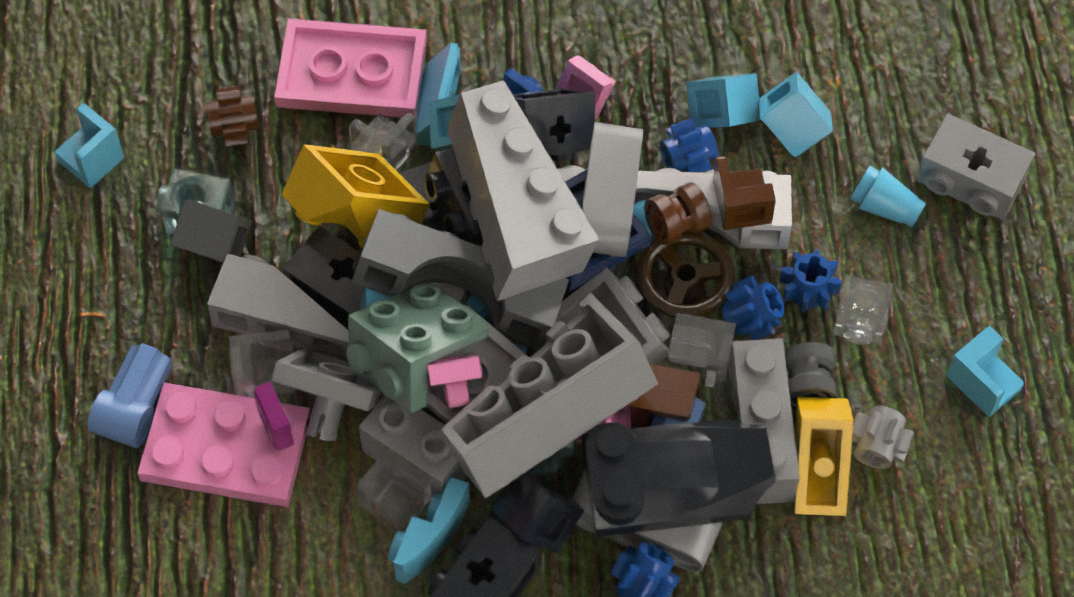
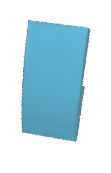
M449 477L444 492L436 491L434 493L426 520L412 516L406 532L399 530L396 533L389 552V560L394 561L396 581L405 584L431 564L448 544L469 507V483Z

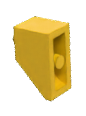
M797 397L795 444L800 479L794 499L795 514L846 516L854 422L848 399Z

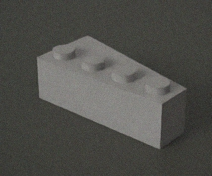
M505 81L462 92L447 129L462 181H466L471 196L469 205L473 219L478 220L483 237L481 248L485 262L491 265L495 279L492 286L496 300L500 301L583 272L599 242V238Z
M591 293L578 303L581 312L567 325L559 321L546 333L549 341L531 358L523 354L509 366L511 371L505 382L499 387L489 385L441 429L463 471L485 498L500 488L505 487L511 481L544 459L549 458L556 451L585 432L593 429L597 424L658 385L639 341Z

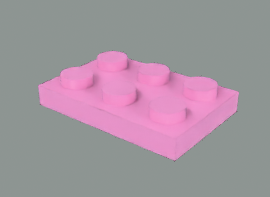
M288 19L274 96L276 107L416 119L427 44L426 30Z
M164 382L137 474L140 481L288 507L307 436L305 430L311 416L310 408L281 403L290 423L295 445L278 451L277 448L274 449L257 411L254 398Z

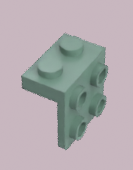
M418 284L405 291L402 295L397 294L383 301L375 302L369 307L348 315L349 346L346 351L347 360L354 372L361 374L380 389L386 397L394 400L411 414L427 406V364L486 338L489 335V324L435 284Z

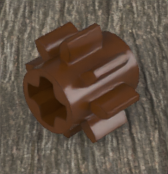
M239 85L217 88V100L206 102L211 137L224 136L226 147L247 144V132L259 130L254 96H241Z

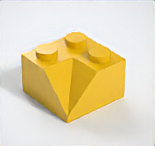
M303 144L281 194L296 210L295 214L299 219L315 226H320L323 222L341 224L347 227L359 239L358 244L361 248H363L365 238L369 236L379 209L392 214L405 215L413 222L421 224L430 206L380 154Z

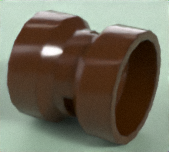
M692 182L677 187L673 195L667 197L666 195L659 194L647 199L644 204L647 225L654 238L661 245H668L679 240L682 233L686 231L697 233L711 225L712 218L708 201L699 186Z

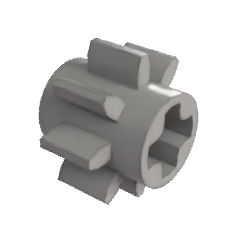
M886 406L871 407L868 416L857 412L853 422L852 445L856 446L854 452L856 459L867 466L877 469L889 468L893 459L903 463L914 434L913 431L904 429L906 418L900 412Z

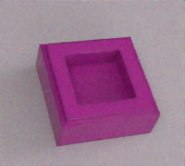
M271 381L255 387L253 395L257 411L274 449L277 448L280 451L295 445L290 423Z

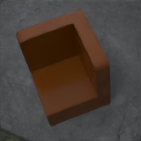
M726 156L715 157L713 183L723 230L772 224L776 199L772 183L765 184L762 171L760 169L729 172Z
M649 363L658 385L630 403L631 428L650 427L655 415L680 421H689L695 398L700 399L701 373Z

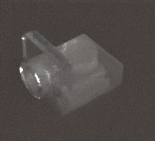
M845 275L833 335L844 337L847 341L858 345L870 343L881 345L888 322V311L894 285Z

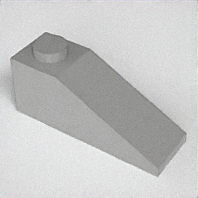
M227 253L207 302L214 327L299 350L308 347L347 360L346 351L349 346L348 330L275 266L269 265L264 259L253 255L239 257Z

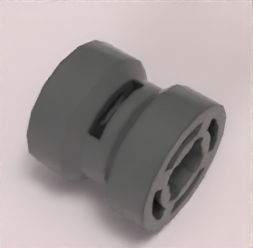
M817 342L800 343L789 347L785 353L786 369L791 374V379L788 381L791 405L797 407V397L837 398L836 382L831 378L830 374L835 369L834 349L826 344Z

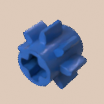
M689 118L666 129L669 138L660 141V151L667 168L677 169L680 172L698 173L712 170L709 161L718 157V147L707 125L704 124L695 128L692 118Z
M819 249L802 256L798 252H794L791 262L792 268L782 267L779 281L787 284L783 300H793L800 306L803 313L808 308H815L817 306H820L823 310L828 309L829 294L838 295L842 280L833 277L836 274L838 262L836 260L829 262L820 255ZM806 279H811L815 281V283L806 281Z
M751 276L735 283L733 290L726 293L728 300L722 305V313L727 326L733 333L741 336L749 333L752 340H760L774 334L773 328L780 325L781 322L778 318H781L784 314L782 297L774 285L765 282L757 285L755 278Z
M641 543L637 550L632 546H628L625 552H621L610 571L612 575L620 578L616 586V591L620 597H670L680 580L678 576L670 573L675 563L671 555L651 543Z

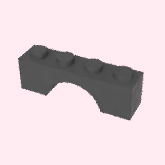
M379 209L362 251L352 283L389 297L397 294L402 295L413 286L424 283L441 282L459 286L472 293L481 301L490 315L493 327L509 341L538 351L548 340L546 333L555 325L569 279L564 278L497 301L492 286L495 279L491 265L486 264L480 246L464 241L453 233L437 231L413 222L405 215L392 214Z

